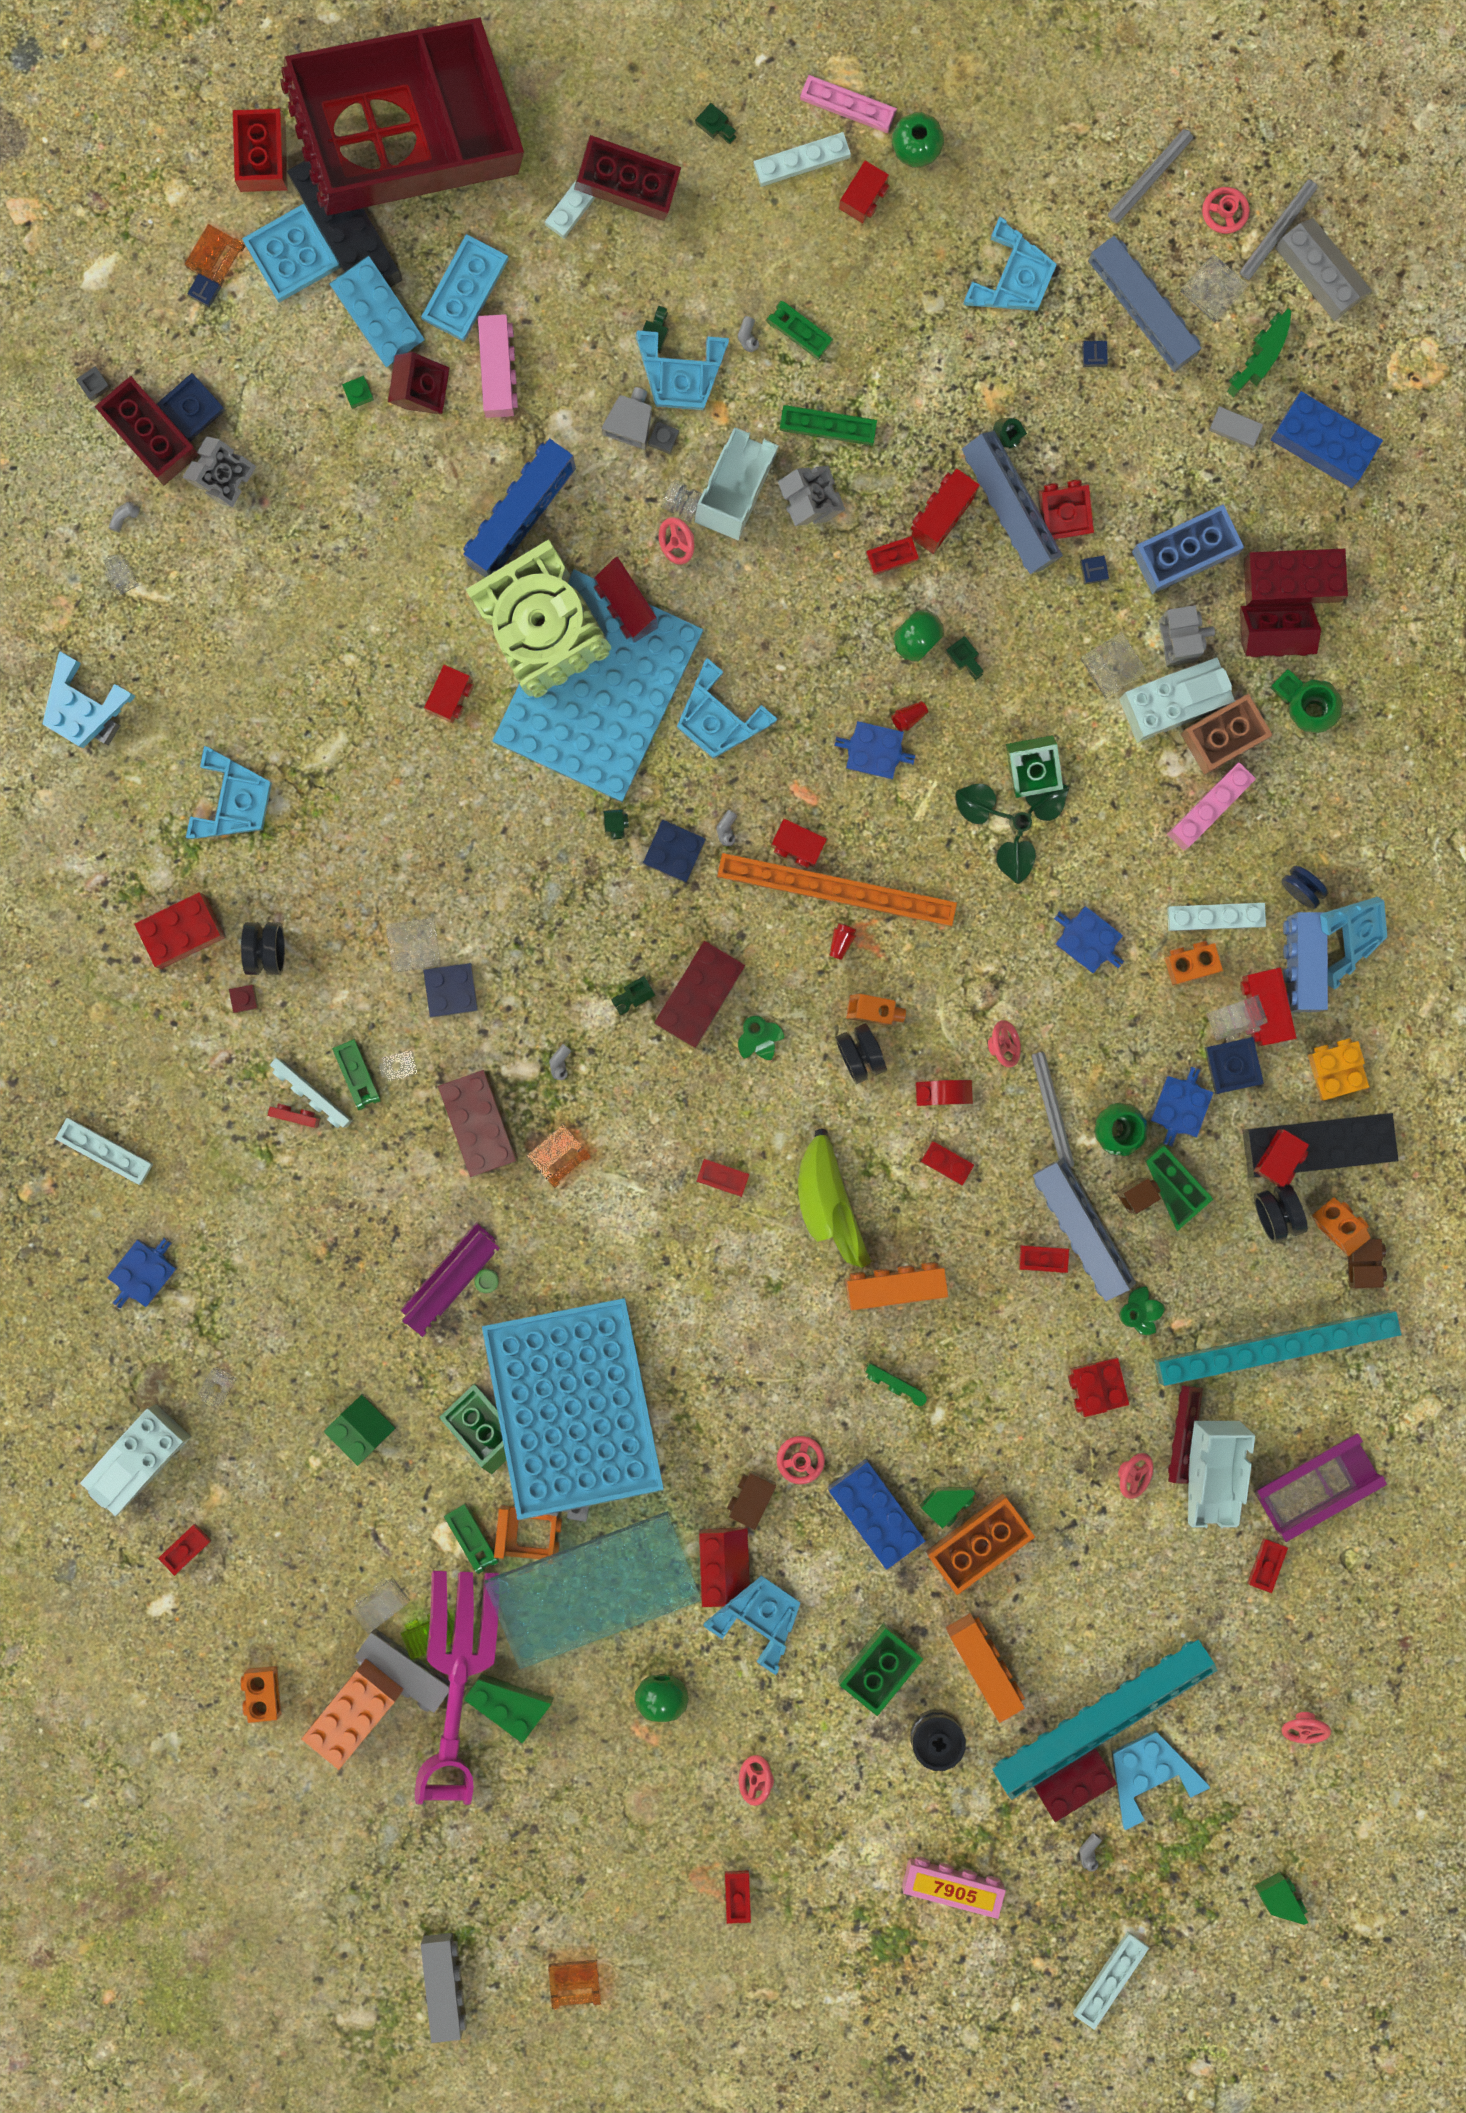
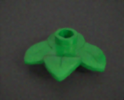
M750 1016L744 1022V1033L738 1040V1048L743 1059L748 1058L755 1052L765 1060H772L775 1053L774 1042L784 1039V1033L777 1024L766 1023L760 1016ZM753 1023H757L760 1026L758 1032L751 1031L750 1026Z
M1139 1287L1130 1293L1128 1304L1121 1308L1119 1317L1125 1326L1134 1327L1139 1334L1151 1335L1156 1333L1154 1321L1163 1315L1165 1306L1159 1301L1149 1300L1148 1287ZM1131 1311L1135 1313L1134 1319L1130 1318Z

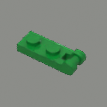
M780 301L776 306L777 310L773 314L770 313L766 322L819 360L832 344L833 338L787 303ZM784 315L789 317L786 323L781 320Z
M356 1039L332 1048L357 1109L362 1110L366 1108L365 1105L372 1102L374 1104L381 1102L380 1095ZM367 1087L369 1094L361 1096L359 1090Z
M870 1362L865 1366L864 1371L868 1373L866 1378L876 1384H880L881 1381L888 1384V1390L898 1396H901L902 1393L910 1396L916 1406H923L926 1403L927 1397L920 1389Z
M466 1503L444 1515L446 1522L477 1574L485 1571V1567L489 1565L494 1566L499 1563V1559L494 1558V1550L491 1548ZM483 1550L486 1556L479 1560L476 1554Z

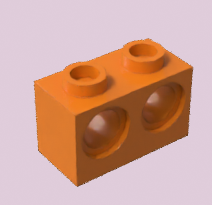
M1207 941L1193 944L1194 949L1185 951L1184 947L1170 951L1171 956L1164 959L1172 986L1223 971L1215 943L1208 945ZM1202 952L1208 954L1210 958L1208 965H1203L1199 960V955ZM1178 959L1186 962L1187 968L1184 972L1179 971L1176 967Z
M1333 1197L1312 1214V1217L1317 1227L1347 1256H1350L1371 1239L1367 1231L1369 1226L1362 1217L1356 1218L1352 1214L1353 1211L1347 1203H1340Z
M277 1666L247 1669L244 1676L241 1677V1690L245 1691L246 1701H243V1714L247 1716L248 1723L277 1720L281 1716ZM254 1678H262L265 1684L264 1687H257L254 1683ZM256 1702H263L267 1710L265 1712L259 1711L256 1708Z

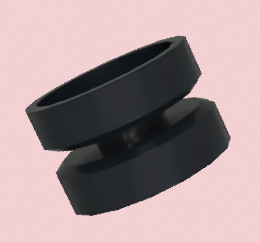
M245 922L243 925L241 959L245 975H260L263 968L267 975L282 974L285 960V939L280 922H267L263 929L258 922Z
M866 1023L854 1028L856 1044L847 1032L835 1037L841 1056L856 1085L868 1080L865 1064H867L871 1073L875 1076L887 1071L881 1048Z
M1285 1184L1284 1187L1275 1186L1273 1194L1268 1190L1254 1194V1204L1259 1220L1266 1235L1273 1244L1287 1240L1288 1232L1293 1236L1307 1232L1308 1225L1305 1212L1296 1192L1290 1184Z
M931 1709L922 1713L914 1720L910 1730V1742L916 1759L924 1767L933 1771H946L955 1767L962 1760L966 1750V1739L959 1721L951 1713L944 1710Z

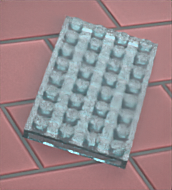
M668 1511L489 1578L484 1583L519 1669L702 1601Z

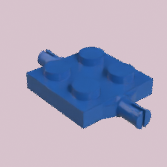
M857 721L855 732L850 740L836 736L835 741L838 742L834 744V746L848 749L849 758L846 769L893 779L895 767L899 761L913 765L914 760L911 759H915V755L902 752L901 742L904 732Z
M1084 906L1080 913L1072 919H1069L1061 911L1054 917V920L1065 927L1062 936L1055 945L1091 973H1094L1107 960L1117 969L1121 966L1120 964H1123L1124 960L1113 953L1116 944L1123 935L1089 908Z
M1191 1067L1187 1080H1179L1170 1076L1166 1077L1151 1118L1152 1122L1160 1124L1168 1130L1163 1142L1165 1145L1168 1144V1146L1173 1147L1177 1134H1187L1195 1138L1198 1136L1214 1093L1196 1084L1200 1069L1195 1071V1068Z
M164 1237L156 1249L146 1245L140 1239L133 1244L107 1277L122 1291L113 1301L114 1305L122 1308L128 1298L137 1300L145 1307L149 1305L177 1269L163 1255L172 1245L171 1241L167 1242L168 1239Z

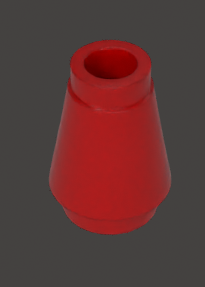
M920 701L896 710L891 718L898 731H909L929 711L926 704Z
M838 923L837 928L834 927L829 955L842 960L856 938V929Z

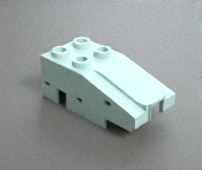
M735 427L708 481V487L704 489L697 504L695 523L739 541L774 461L779 445L769 442L765 438L762 444L749 439L750 432L748 433Z
M1218 658L1183 669L1127 691L1119 699L1137 743L1152 738L1163 731L1167 732L1202 718L1235 702L1231 692L1232 685L1226 670L1221 667Z
M157 1404L151 1406L116 1441L80 1484L88 1490L89 1496L101 1507L107 1508L114 1516H117L171 1460V1457L187 1443L191 1436Z
M1194 1421L1188 1481V1524L1192 1528H1207L1208 1525L1206 1523H1217L1221 1528L1239 1526L1242 1503H1247L1252 1465L1246 1459L1247 1450L1253 1453L1255 1435L1240 1421Z

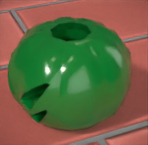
M914 112L902 117L897 122L891 136L892 146L897 158L903 164L912 168H921L932 164L940 155L944 146V134L939 122L933 116L923 112ZM912 133H922L926 137L924 139H915Z
M919 610L914 612L895 631L893 641L896 652L905 660L919 662L944 636V626L939 617L931 611Z
M1310 680L1302 684L1291 695L1289 704L1290 718L1304 732H1326L1337 724L1342 716V696L1330 682ZM1308 705H1319L1322 709V715L1320 717L1309 716L1306 713Z
M1111 1104L1100 1112L1095 1120V1138L1103 1150L1109 1154L1129 1156L1140 1148L1147 1139V1120L1139 1109L1132 1104ZM1116 1120L1122 1123L1123 1131L1119 1136H1113L1112 1127Z
M659 1674L649 1676L641 1681L635 1691L634 1702L637 1710L645 1719L655 1722H669L677 1720L686 1711L689 1696L687 1687L679 1678L672 1675Z

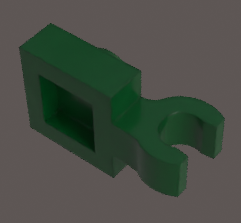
M712 103L695 119V124L712 139L717 134L728 144H731L736 139L734 135L736 130L727 124L729 118Z
M658 306L654 321L646 320L642 330L658 332V353H661L669 332V328L663 327L668 315V309L662 306Z
M965 636L946 649L945 653L959 671L966 667L975 681L983 675V669L975 661L979 657V653Z
M642 976L623 987L626 992L613 997L611 1001L619 1014L623 1015L629 1011L631 1004L637 1007L656 995L645 976Z

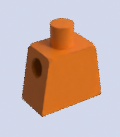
M855 994L850 995L846 1019L879 1025H892L893 1021L904 1022L906 1009L895 1007V1000Z

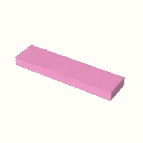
M808 75L800 96L801 101L885 133L889 132L897 111L895 107Z

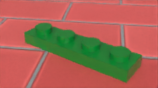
M783 405L779 431L873 446L877 420Z

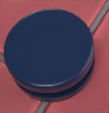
M1297 865L1293 866L1290 869L1291 875H1285L1281 880L1283 887L1300 903L1311 909H1316L1320 904L1318 898L1325 899L1328 895L1327 888L1315 875L1305 868Z

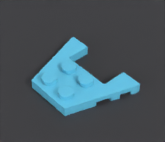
M999 217L990 240L1012 248L1011 255L996 290L994 291L972 282L963 304L966 306L1038 311L1057 264L1035 245L1032 246L1026 241L1019 231L1012 229L1005 219Z
M637 331L636 340L656 407L703 410L729 343V338L707 337L706 361L658 358V332Z
M60 651L42 724L77 746L84 748L105 728L104 724L112 716L116 717L121 712L120 709L127 702L130 703L135 698V695L114 684L105 702L101 705L70 686L81 663Z
M706 658L677 728L714 759L776 723L777 718L761 705L746 723L742 722L708 692L723 675V671Z
M204 746L200 768L222 772L224 777L215 821L190 817L186 838L199 839L263 830L272 783L213 749Z
M1379 897L1331 910L1320 915L1323 933L1329 936L1341 927L1343 929L1345 957L1328 968V986L1334 990L1341 985L1339 980L1346 973L1350 975L1356 969L1355 964L1362 957L1367 958L1387 938L1385 903Z
M761 1575L709 1618L703 1626L723 1639L737 1618L770 1640L756 1662L776 1675L779 1670L778 1663L780 1657L784 1655L786 1649V1638L788 1632L792 1630L800 1602Z
M1156 1730L1112 1751L1122 1817L1121 1821L1125 1830L1145 1821L1134 1797L1179 1775L1190 1798L1210 1788L1207 1782Z

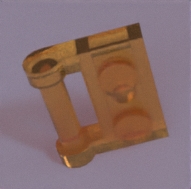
M208 224L184 265L189 270L209 278L222 287L225 282V275L238 253L243 252L246 246L240 240L232 238ZM226 246H230L216 273L211 272Z
M564 1124L526 1155L554 1188L560 1184V1180L581 1162L591 1158V1155ZM574 1147L578 1153L552 1174L549 1168Z
M597 1959L549 1964L552 2010L568 2005L593 2003L594 2006L601 2005ZM592 1988V1993L559 1996V1991Z

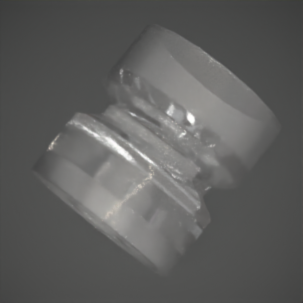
M675 479L665 494L661 508L671 513L679 512L680 518L692 523L695 519L697 504L702 493L695 489L689 491L686 484Z

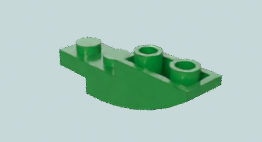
M1289 308L1283 314L1278 312L1269 322L1272 326L1267 332L1262 329L1253 341L1256 344L1251 350L1253 354L1245 362L1247 368L1242 373L1238 370L1229 380L1231 386L1227 392L1233 398L1249 380L1257 387L1278 358L1290 326L1292 311Z

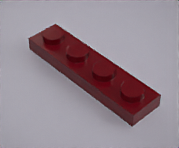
M1186 1385L1181 1387L1178 1415L1175 1420V1436L1172 1442V1457L1168 1468V1482L1188 1484L1194 1421H1199L1203 1395L1202 1387Z

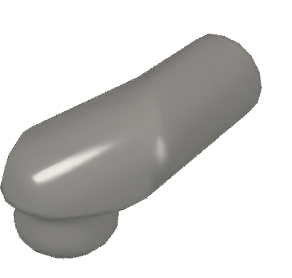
M745 316L738 333V340L744 350L754 352L759 347L758 339L756 340L751 333L755 320Z
M126 502L115 509L108 528L120 533L124 519L128 516L136 518L139 515L140 508L133 505V502Z
M730 810L726 811L716 827L719 841L724 846H731L736 841L731 825L737 818V815Z
M564 1044L559 1047L549 1061L551 1074L557 1080H564L568 1075L564 1060L572 1051Z
M1094 1832L1082 1844L1079 1850L1081 1864L1090 1872L1098 1868V1861H1096L1094 1850L1103 1841Z

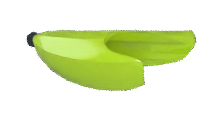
M826 1129L815 1130V1138L807 1147L801 1161L798 1177L799 1202L806 1228L816 1242L833 1237L843 1259L851 1265L864 1268L872 1260L866 1250L846 1194L836 1156L828 1138V1131Z

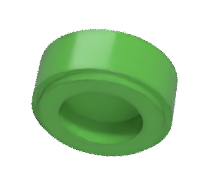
M491 1269L481 1270L475 1276V1287L481 1293L487 1294L495 1291L499 1285L497 1273Z

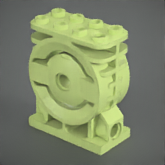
M549 539L466 589L482 618L488 624L493 625L495 638L507 659V663L520 682L522 690L528 696H534L535 698L546 694L547 689L552 686L565 683L572 674L585 671L592 662L605 659L611 650L610 643L604 636L585 600L576 589L568 584L570 573ZM547 593H554L558 595L556 597H552L550 595H547ZM569 617H571V618L569 619V625H568V629H567V623H568V620H567V619H568ZM545 618L544 624L536 626V622L539 619ZM526 645L527 647H530V648H532V649H545V650L533 651V650L525 649V648H523V647H521V646Z

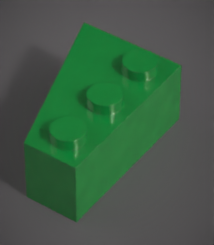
M1163 1143L1144 1158L1153 1180L1161 1190V1198L1174 1227L1179 1231L1206 1207L1213 1198Z
M480 1674L464 1698L467 1703L522 1744L549 1709L554 1697L544 1696L532 1692L530 1689H523L485 1674Z

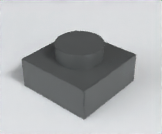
M96 366L76 379L91 402L111 389Z
M657 421L648 446L671 454L678 438L679 430Z
M109 719L104 724L105 728L94 738L109 746L121 725Z

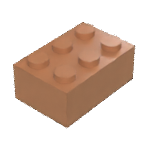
M1247 694L1185 729L1181 736L1203 774L1206 775L1266 741L1272 736V733L1252 698Z

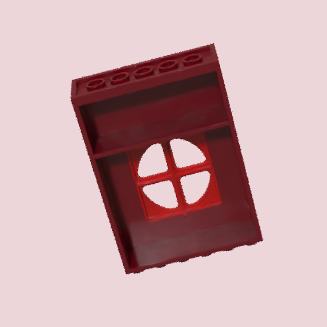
M481 17L284 57V66L281 67L283 79H280L283 94H288V110L291 117L295 116L297 122L295 124L298 140L302 139L303 157L305 162L310 163L311 170H309L311 182L313 185H317L319 191L317 192L318 204L320 208L324 207L326 216L519 174L524 149ZM383 100L393 103L409 115L410 121L380 128L376 124L370 101ZM355 103L360 104L369 129L345 136L335 135L334 126L340 114L349 106ZM413 132L416 135L414 149L405 160L397 165H391L388 161L382 139L388 136ZM372 141L381 167L369 169L358 166L345 158L340 148L345 145Z

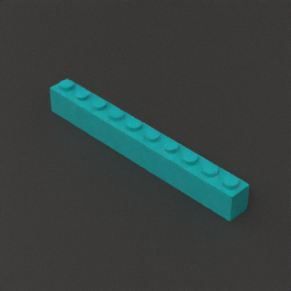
M1384 1310L1154 1359L1159 1383L1167 1386L1392 1338L1402 1334L1397 1312Z
M1199 1639L1195 1642H1187L1176 1654L1165 1656L1157 1666L1144 1669L1140 1676L1133 1681H1125L1120 1685V1689L1114 1693L1104 1694L1100 1697L1098 1703L1082 1708L1078 1712L1079 1715L1074 1718L1061 1721L1058 1724V1728L1051 1732L1042 1733L1038 1736L1036 1742L1031 1745H1023L1012 1757H1005L996 1763V1767L992 1770L1011 1800L1015 1799L1217 1672L1215 1663Z

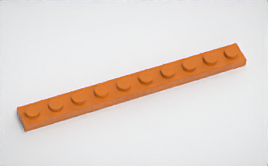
M722 853L717 875L718 878L950 927L953 925L957 902Z

